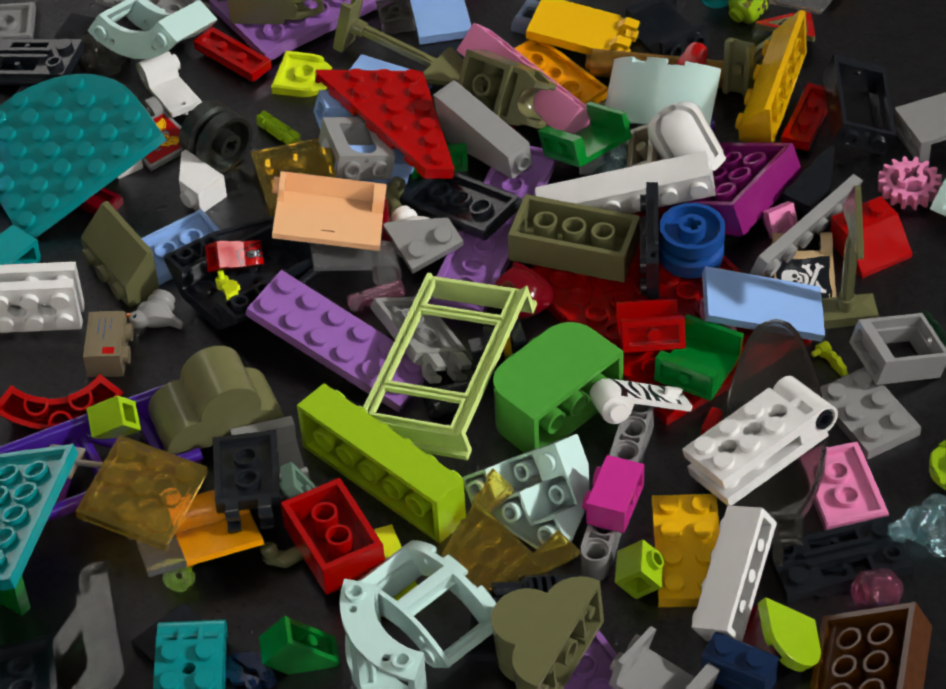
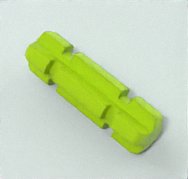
M262 111L256 115V124L289 147L295 148L297 144L301 143L300 133L291 129V127L273 117L267 111Z

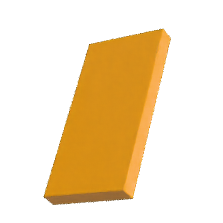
M529 39L514 48L585 105L588 102L598 104L606 99L608 87L554 46Z

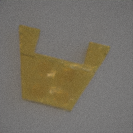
M494 468L487 474V481L482 490L476 493L472 500L473 505L465 519H461L442 552L443 557L449 554L468 570V574L465 577L477 588L482 585L489 594L490 590H494L490 587L491 582L517 581L523 575L544 574L581 554L579 549L559 530L532 553L491 514L515 492L512 485Z

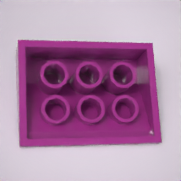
M722 142L720 145L726 159L722 165L713 171L716 196L683 203H700L712 207L725 220V235H733L735 237L745 235L764 216L763 211L769 209L779 200L784 188L788 185L791 186L802 171L793 143ZM683 203L664 206L663 208L669 210L670 208Z

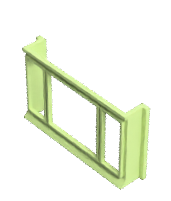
M427 272L363 408L378 421L387 423L401 437L410 439L417 448L425 453L468 460L472 448L466 435L467 429L520 312L533 314L537 306L536 300L531 298L528 286L516 289L437 277ZM431 296H433L435 299L503 310L501 315L433 305L428 304ZM423 314L495 325L465 393L391 381ZM386 391L460 404L450 426L376 413Z

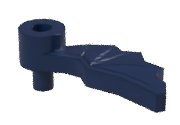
M245 651L242 654L235 653L231 655L233 661L243 665L249 672L258 673L263 687L272 688L276 685L277 680L274 672L262 664L259 653Z

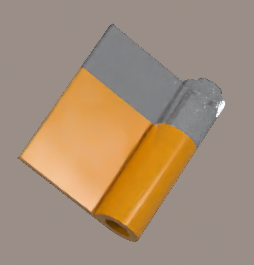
M215 489L128 513L129 520L124 521L128 540L135 539L149 577L184 567H193L194 564L264 545L263 538L250 510L240 511L242 532L228 533L225 513H217Z

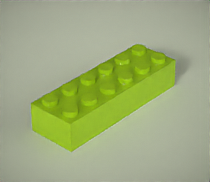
M324 383L297 404L302 446L439 544L466 521L464 479L458 472L449 470L439 463L432 454H426L417 448L410 439L401 437L387 423L378 421L369 415L365 408L356 406L346 399L343 393L333 390Z

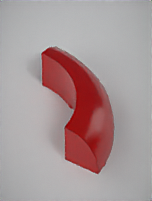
M101 374L83 389L69 394L67 397L54 399L33 396L11 385L0 398V416L25 427L47 429L86 414V408L117 395L122 397L125 393Z

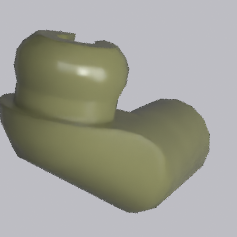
M398 176L393 177L391 182L386 185L385 197L387 198L391 215L398 207L402 206L399 199L406 187L405 180Z
M270 541L264 543L260 548V552L263 555L261 559L267 565L289 568L304 559L296 545L288 550H280L276 543Z

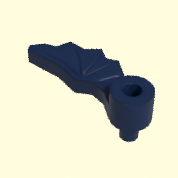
M227 654L226 681H230L234 686L246 685L247 689H263V685L257 676L246 675L244 668L236 664Z

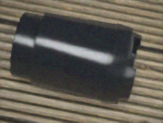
M466 381L455 382L437 388L465 393L468 383ZM423 398L425 409L431 418H441L457 412L460 405L458 403Z

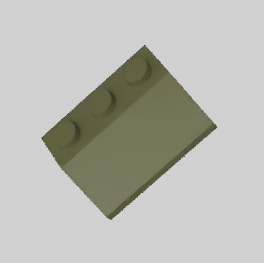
M108 201L103 202L81 236L83 245L81 256L88 266L92 265L95 268L101 282H107L110 285L117 300L122 299L131 308L148 299L154 290L159 289L153 251Z

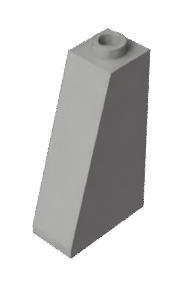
M453 80L433 95L437 116L446 141L451 144L465 143L468 154L511 179H514L533 164L529 142L458 82Z

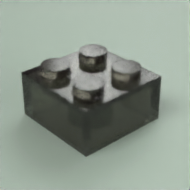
M410 0L376 1V11L381 32L391 35L415 31V18Z

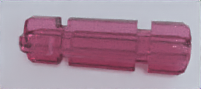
M401 280L389 282V286L382 284L363 290V294L360 295L359 292L347 296V303L350 310L356 312L364 309L363 306L365 305L369 308L373 298L403 297L405 295V287Z

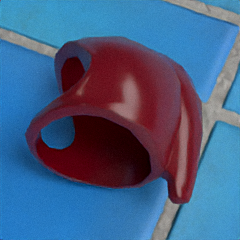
M516 261L512 264V268L506 271L494 284L496 286H509L516 289L528 286L531 298L536 300L537 306L533 314L520 312L518 315L520 321L540 313L553 301L554 291L550 284L541 275Z

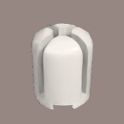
M691 101L678 102L663 108L652 118L647 126L648 137L661 160L707 150L712 170L715 171L726 159L723 149L701 109Z

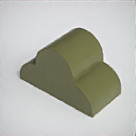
M227 346L208 347L192 355L184 364L180 379L167 383L158 389L148 404V414L167 455L191 451L196 448L213 446V437L231 435L230 429L285 417L263 373L255 368L244 367L238 353Z
M583 576L570 577L555 584L548 593L530 588L518 589L504 595L495 604L491 614V623L498 665L502 673L516 683V689H564L565 685L568 684L604 622L600 581Z

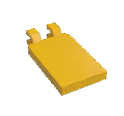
M541 0L526 30V39L586 55L587 53L592 54L593 48L631 52L629 47L631 42H635L638 37L639 31L637 29L640 21L629 17L622 18L618 14L565 0Z

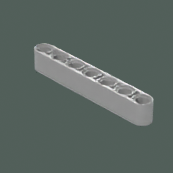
M634 404L629 417L619 423L610 456L643 464L654 427V406ZM587 525L581 544V573L584 577L600 581L609 575L622 533Z

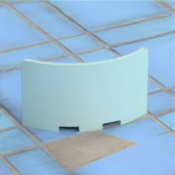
M633 56L616 58L613 63L605 106L626 112L630 124L645 125L650 123L652 118L663 108L674 103L691 101L699 106L710 126L721 69L685 61V66L670 65L667 58L647 57L646 62L638 60Z

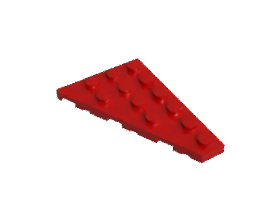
M388 69L315 71L316 83L322 82L329 88V95L337 99L353 116L359 115L366 121V127L371 132L376 133L378 138L390 149L397 148L404 155V161L413 166L416 172L424 179H453L455 169L423 71L413 69L406 71H390Z

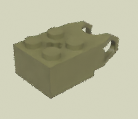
M228 0L231 24H285V20H300L322 13L324 10L323 0H312L318 4V7L313 9L307 8L303 4L304 1L308 0Z
M471 49L466 50L458 81L461 86L507 124L527 125L534 128H543L547 123L534 110L533 100L535 94L541 89L555 91L557 86L539 70L487 50Z

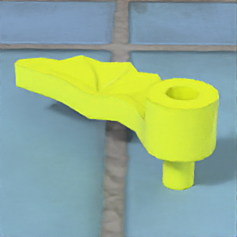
M220 269L217 271L218 277L215 278L218 290H222L228 301L233 296L238 295V291L241 288L237 281L229 280L228 276L224 275L223 270Z
M823 341L815 346L816 350L811 352L813 357L819 355L825 358L841 377L849 374L847 366L843 363L841 357L835 351H832L828 341Z

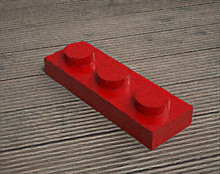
M211 27L193 40L194 49L251 82H254L272 68L269 58L214 27Z
M807 83L781 136V143H793L795 149L809 151L827 113L824 86Z

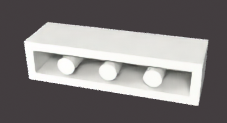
M728 505L725 516L720 522L719 536L716 546L711 552V563L707 576L702 582V593L697 609H695L692 616L691 628L705 641L709 642L715 632L741 642L743 641L777 524L761 507Z

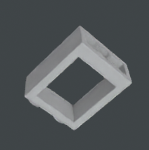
M923 313L859 319L849 341L876 385L940 378L946 366V347ZM910 341L918 354L917 356L894 358L886 344Z

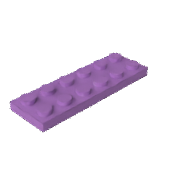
M283 270L274 277L246 310L247 317L368 394H370L394 343V340ZM404 353L391 381L421 386L426 380L422 376V366L413 363L407 354ZM386 391L381 402L399 413L412 396Z

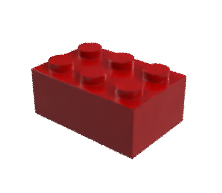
M341 478L281 502L284 528L326 595L340 590L344 578L358 581L385 560L383 543Z

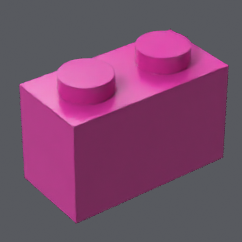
M607 455L602 467L597 466L592 482L594 486L592 491H586L582 509L586 510V524L624 534L644 486V464Z

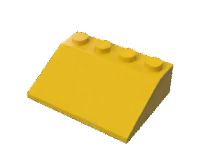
M799 10L773 31L770 41H765L762 49L763 62L761 65H756L753 74V80L755 81L753 89L748 88L744 99L745 111L744 113L740 112L736 120L735 129H738L739 141L746 143L775 142L807 53L806 11Z

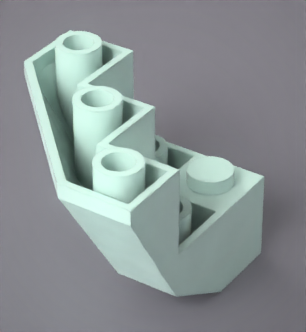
M578 434L549 443L462 477L474 509L541 553L570 545L585 513V510L582 509V503L586 491L589 490V463Z

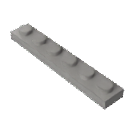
M855 174L849 177L761 253L750 274L772 277L783 261L788 263L794 257L799 247L804 249L810 243L815 233L820 235V232L825 230L832 216L843 212L842 205L853 186L861 185L863 180Z

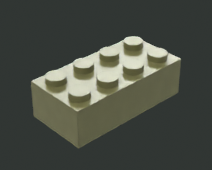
M525 194L508 233L509 260L624 283L640 242V216Z

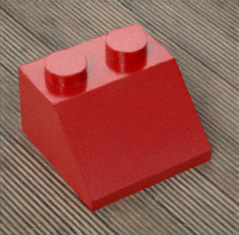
M882 196L863 203L864 259L857 260L856 273L861 278L912 258V251L898 213ZM841 212L831 217L830 232H832L833 247L844 258L848 226L844 213Z

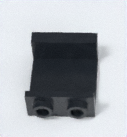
M644 0L626 8V17L640 21L636 40L650 54L680 57L690 43L699 42L705 46L708 45V23L704 21L692 27L677 12V0Z

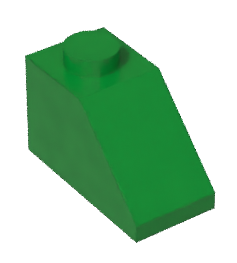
M283 616L259 636L262 664L290 675L335 668L340 664L336 636L287 616Z

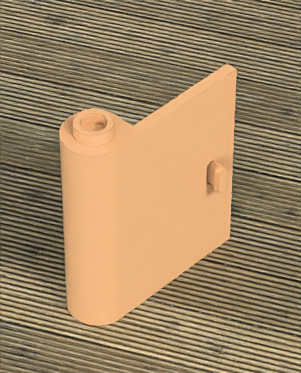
M284 171L280 172V177L274 176L272 194H277L278 197L272 238L380 251L386 184Z

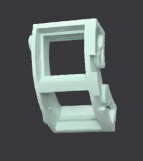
M125 0L98 14L87 31L96 41L117 54L133 59H151L166 53L178 42L195 37L206 31L217 21V18L201 0H197L175 13H167L165 9L154 5L148 0ZM127 17L143 31L129 30L115 22Z
M411 540L358 581L377 585L380 615L393 622L418 646L420 652H424V659L428 665L433 668H449L493 633L491 614L496 602L482 585L477 588L465 577L468 574V570L449 554L443 558L435 553L436 547L434 545L419 540ZM420 576H428L427 579L398 601L393 598ZM447 590H450L470 610L479 624L446 650L442 651L437 642L414 616Z
M344 578L340 594V614L346 632V660L356 688L427 689L424 652L416 651L400 644L381 626L377 585ZM399 680L408 682V686Z

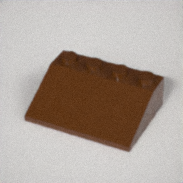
M916 602L822 616L819 633L821 657L819 662L813 666L810 689H923L932 625Z

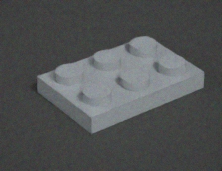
M865 367L815 389L816 394L837 409L838 417L835 423L852 442L858 441L867 460L907 442L921 433V426L883 384H875Z

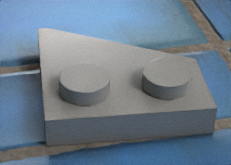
M449 218L394 221L383 224L385 232L412 274L464 246L463 239Z

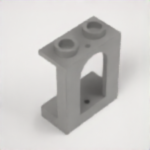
M322 117L319 144L321 148L332 149L337 161L334 178L350 180L391 179L395 153L393 149H390L378 138L376 133L371 132L366 127V121L363 118ZM349 145H375L376 150L372 153H360L351 149Z

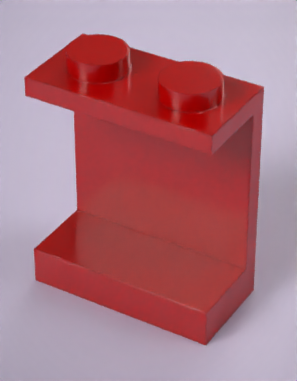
M677 298L616 302L617 333L623 353L686 349L685 318L683 315H678Z

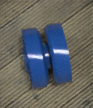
M683 203L670 208L663 214L659 222V261L664 269L675 276L689 279L702 278L705 266L720 268L724 260L725 220L718 211L700 203Z

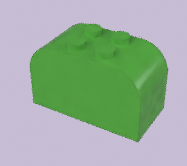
M575 322L556 324L538 337L532 338L518 352L509 355L494 373L495 424L498 432L524 453L566 438L599 412L589 396L592 386L601 379L623 380V350L592 328Z

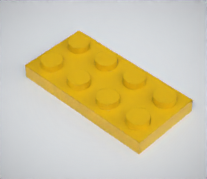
M714 494L652 495L654 549L664 556L662 588L657 590L658 608L697 607L702 593V582L707 576L711 563V552L716 546L720 532L717 497Z

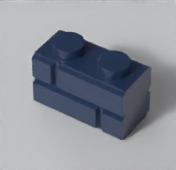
M719 632L713 634L701 656V670L708 662L719 668L720 671L715 684L727 689H772L776 683L779 664L778 656L766 651L764 652L761 649Z

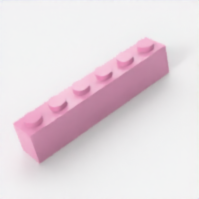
M476 23L472 24L457 48L460 54L465 57L467 49L487 50L541 71L550 81L557 84L555 91L539 90L533 100L534 110L547 122L546 126L549 125L552 128L572 134L588 126L590 119L584 103L492 30Z

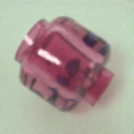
M888 568L862 571L856 576L855 581L851 585L852 600L861 610L897 605L900 603L901 596L903 595L901 580Z

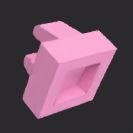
M789 201L763 211L764 216L762 220L764 228L768 231L769 239H772V233L785 234L798 222L794 203Z

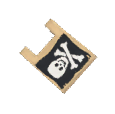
M820 232L819 250L797 251L788 263L783 261L780 268L774 274V279L821 287L822 298L836 297L832 232ZM772 233L771 245L784 233Z

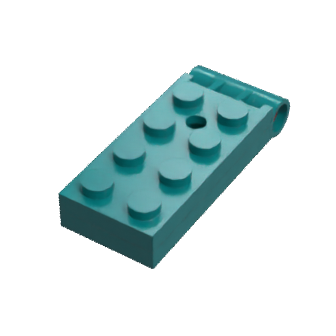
M226 619L158 622L153 689H225L228 641Z

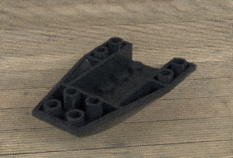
M274 215L212 232L164 255V261L182 298L215 328L221 330L248 319L246 310L281 270L306 284L350 247L310 246L308 242L272 238ZM226 240L241 242L261 240L264 265L223 271L229 280L237 281L241 288L238 291V295L233 296L231 300L227 301L226 295L222 290H218L215 278L218 277V272H208L205 245Z

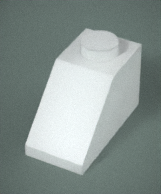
M186 149L181 152L179 173L180 198L188 208H193L196 211L202 209L206 212L227 197L224 176Z

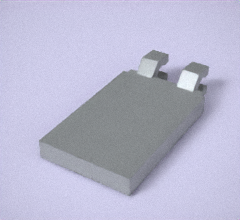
M415 297L373 298L370 306L371 310L394 339H396ZM423 314L405 353L413 363L422 366V376L430 384L440 383L442 377L436 371H445L446 368L448 376L454 382L466 381L467 376L461 370H470L472 367V363L466 356V348L441 317Z

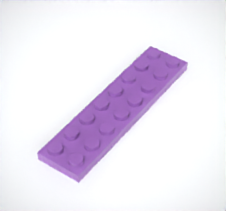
M530 146L533 164L514 179H511L491 167L483 183L517 195L523 201L525 194L536 196L535 187L548 184L558 160L545 157L542 148ZM517 212L486 241L459 230L458 233L463 239L464 246L447 254L437 277L494 285L506 272L511 261L509 260L508 233ZM431 296L428 302L433 305L484 313L488 310L487 306L435 299L433 296Z

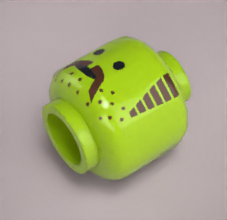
M728 0L730 9L728 13L737 23L742 21L746 24H753L768 9L767 0Z

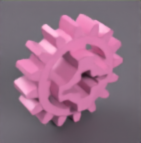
M903 156L902 162L892 159L891 165L884 164L883 171H879L878 192H882L884 199L890 198L891 206L900 203L901 209L911 205L913 210H917V205L921 204L926 208L929 201H934L942 186V175L937 174L938 168H929V161L927 160L923 163L918 162V157H915L913 161H908V158Z

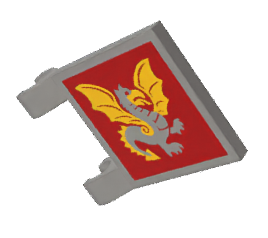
M154 96L145 100V104L148 106L146 110L167 141L142 159V163L150 171L180 156L181 152H183L179 144L181 126L163 109L158 99Z

